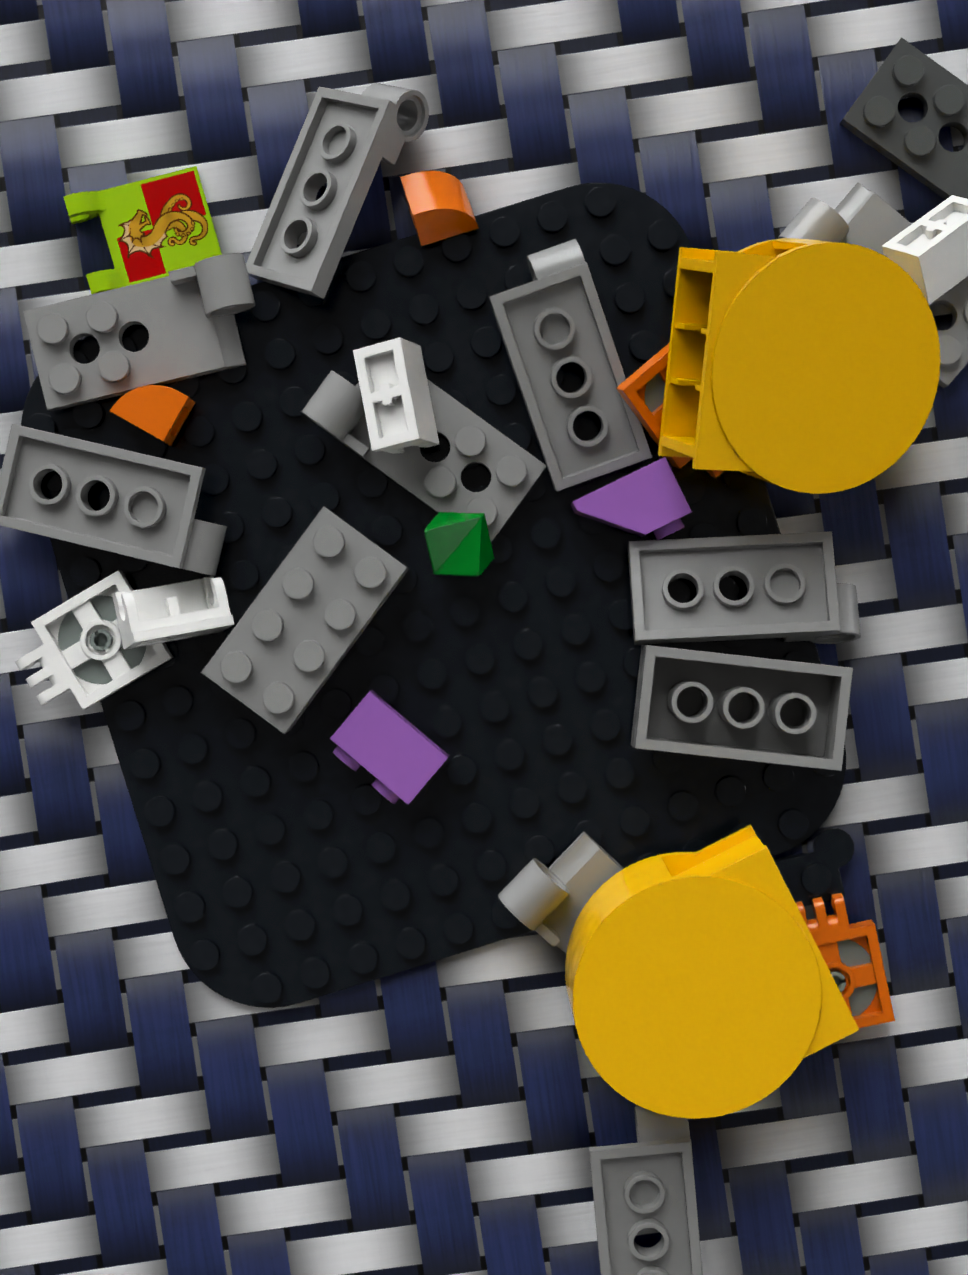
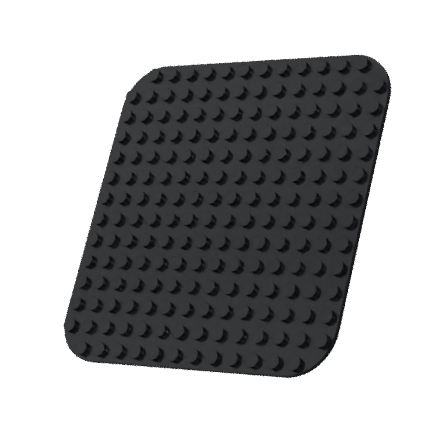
M594 182L574 185L477 215L475 219L479 227L478 229L421 246L418 235L415 234L344 256L339 261L324 299L267 282L251 285L255 306L235 314L247 365L162 385L173 388L196 402L171 446L110 412L112 406L123 395L50 412L46 407L39 374L33 382L23 408L21 426L206 468L194 519L227 526L214 578L221 577L224 582L231 615L233 614L235 625L220 633L165 642L174 658L100 701L178 950L192 972L205 985L221 996L248 1006L264 1008L290 1006L533 931L520 922L505 907L498 894L533 858H536L549 868L583 831L623 868L659 854L697 852L750 824L763 845H766L771 855L775 856L792 849L809 838L821 827L835 807L842 790L846 771L845 746L842 771L637 749L631 746L641 645H634L628 543L629 541L657 539L653 532L640 537L574 513L571 503L666 457L658 455L659 447L643 425L642 428L652 458L560 491H555L546 466L540 477L492 541L494 559L484 572L479 576L434 575L424 531L438 513L324 431V429L301 412L331 370L356 386L359 380L353 350L400 337L421 346L426 376L429 381L546 465L489 297L533 281L527 262V255L576 239L585 262L588 264L627 379L670 342L679 247L692 248L677 220L666 208L646 194L633 188L612 183ZM139 324L128 327L122 336L124 348L131 352L142 350L149 340L147 328ZM91 336L78 340L73 348L76 361L82 364L94 361L100 351L97 339ZM574 362L562 365L556 375L558 386L568 393L580 389L585 379L583 369ZM592 411L581 412L573 422V431L580 440L595 438L601 429V421L598 415ZM438 434L439 445L428 448L420 447L422 456L430 462H440L449 454L450 444L440 434ZM667 459L692 513L681 518L685 526L684 528L660 540L781 534L765 481L739 471H724L717 478H714L706 470L693 469V459L681 469L672 466ZM478 463L468 465L461 475L463 486L472 492L485 490L491 481L489 470L484 465ZM51 471L43 477L41 491L48 500L55 498L62 489V479L56 471ZM98 482L88 492L89 505L95 511L101 510L107 505L110 498L109 489L103 482ZM324 506L405 565L409 570L293 728L284 734L201 672ZM50 538L68 599H71L118 570L124 573L133 590L212 576ZM736 576L725 577L719 582L720 592L729 600H740L747 595L746 584ZM676 579L668 585L670 596L677 602H690L697 595L694 584L687 579ZM784 638L644 644L821 664L815 643L810 641L784 642ZM371 690L449 755L448 759L409 805L400 798L395 804L391 803L371 785L376 780V777L363 766H360L357 771L352 770L333 753L338 745L330 737Z

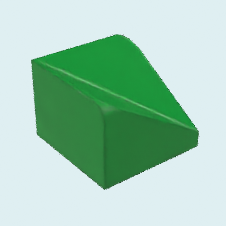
M439 512L425 528V539L434 575L479 576L494 559L485 513Z

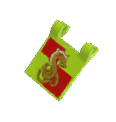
M196 166L105 190L78 192L63 197L71 224L82 223L99 216L107 240L114 269L100 270L86 275L91 294L169 276V271L194 266L195 263L203 259L222 255Z

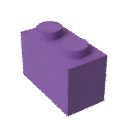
M373 690L369 691L330 737L338 745L333 753L352 770L357 771L360 766H363L376 777V780L371 785L393 804L400 798L409 805L449 756Z

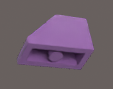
M666 457L571 503V507L577 515L640 537L653 532L657 540L684 528L685 526L681 518L692 513Z

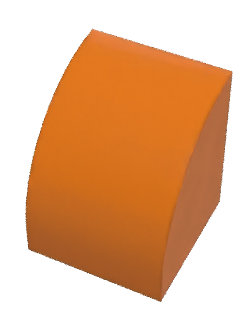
M420 171L400 177L421 246L479 228L465 188L455 176L441 171Z
M146 385L124 394L112 406L110 412L171 446L196 402L173 388L162 385Z

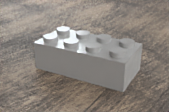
M323 506L201 673L285 734L293 728L409 569Z
M641 645L631 746L637 749L842 771L853 668Z

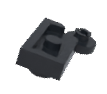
M827 828L816 836L813 843V852L774 859L794 901H802L804 906L812 905L811 899L822 897L823 902L831 901L832 894L842 893L843 898H845L839 868L846 865L852 859L854 842L851 836L844 830Z

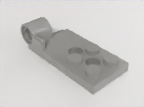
M381 83L371 84L363 91L362 95L319 86L247 260L246 267L249 276L256 280L322 299L325 298L381 159L387 164L395 165L404 142H412L418 139L427 126L429 107L425 96L421 92ZM327 183L324 194L316 200L319 189ZM307 232L304 242L297 247L299 237L302 233Z
M857 182L835 209L819 199L811 198L778 236V239L799 238L848 243L866 247L884 255L882 245L909 227L911 223L875 192L868 190ZM968 276L929 305L930 307L933 304H943L950 309L953 317L949 329L937 330L941 358L938 384L943 389L949 386L968 363Z
M572 239L527 255V262L533 281L490 296L489 299L555 491H560L652 458L641 422L616 389L617 386L626 380L588 264L585 262L577 240ZM574 362L584 371V383L575 392H564L557 384L556 375L562 365ZM584 411L596 413L601 421L599 434L591 440H580L573 431L574 419Z
M228 253L209 257L195 263L194 266L169 271V276L23 311L47 410L53 412L123 395L135 388L146 385H165L247 365L235 319V314L255 306L244 255L241 253ZM135 324L143 325L149 333L147 345L137 352L126 350L122 343L124 331ZM82 337H94L100 346L97 358L87 364L77 362L73 354L75 343Z
M331 370L301 412L324 429V431L437 513H485L491 543L547 466L428 379L437 433L444 436L450 444L448 456L440 462H430L422 456L418 446L404 447V453L396 454L372 451L359 382L354 386ZM470 464H482L489 470L491 481L485 490L472 492L463 486L461 475L463 470Z
M16 424L11 426L0 474V526L216 576L227 526L194 519L206 468ZM56 471L62 479V489L55 498L48 500L41 491V482L47 473ZM103 482L109 489L110 498L103 509L95 511L89 505L88 492L94 484Z
M832 531L629 541L628 543L634 645L784 638V642L810 641L816 644H838L854 641L861 637L856 586L848 583H837ZM736 576L746 584L747 595L740 600H729L720 592L719 582L725 577ZM676 579H687L694 584L697 595L690 602H677L670 596L668 585Z
M583 831L549 868L536 858H533L498 894V897L520 922L529 929L535 930L553 947L557 946L566 954L572 929L585 904L608 879L624 868Z
M636 1106L634 1107L637 1143L589 1147L600 1275H703L692 1143L688 1119L666 1116ZM645 1228H654L662 1234L661 1240L652 1247H641L634 1241V1238L640 1230Z

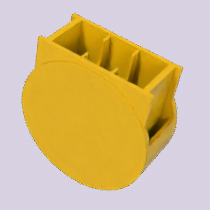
M780 238L759 242L737 252L679 247L658 455L693 458V469L739 471L782 488L802 493L826 494L840 492L874 479L897 462L915 441L926 423L937 393L941 363L940 343L933 313L920 288L898 264L872 249L854 244L799 238Z
M751 824L697 852L659 854L640 860L617 872L591 896L580 912L572 929L566 951L565 981L581 1045L594 1069L606 1083L627 1100L652 1112L677 1118L700 1119L718 1117L740 1111L764 1099L779 1088L792 1075L803 1058L859 1031L768 847L763 845Z

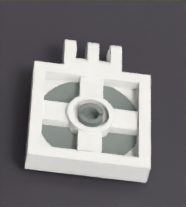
M122 571L114 572L31 622L43 645L21 657L15 663L20 671L32 667L37 662L40 663L43 669L29 676L26 681L30 688H33L48 679L53 686L43 690L36 696L41 706L71 689L83 710L88 709L174 658L165 643L123 649L112 595L116 592L133 591Z

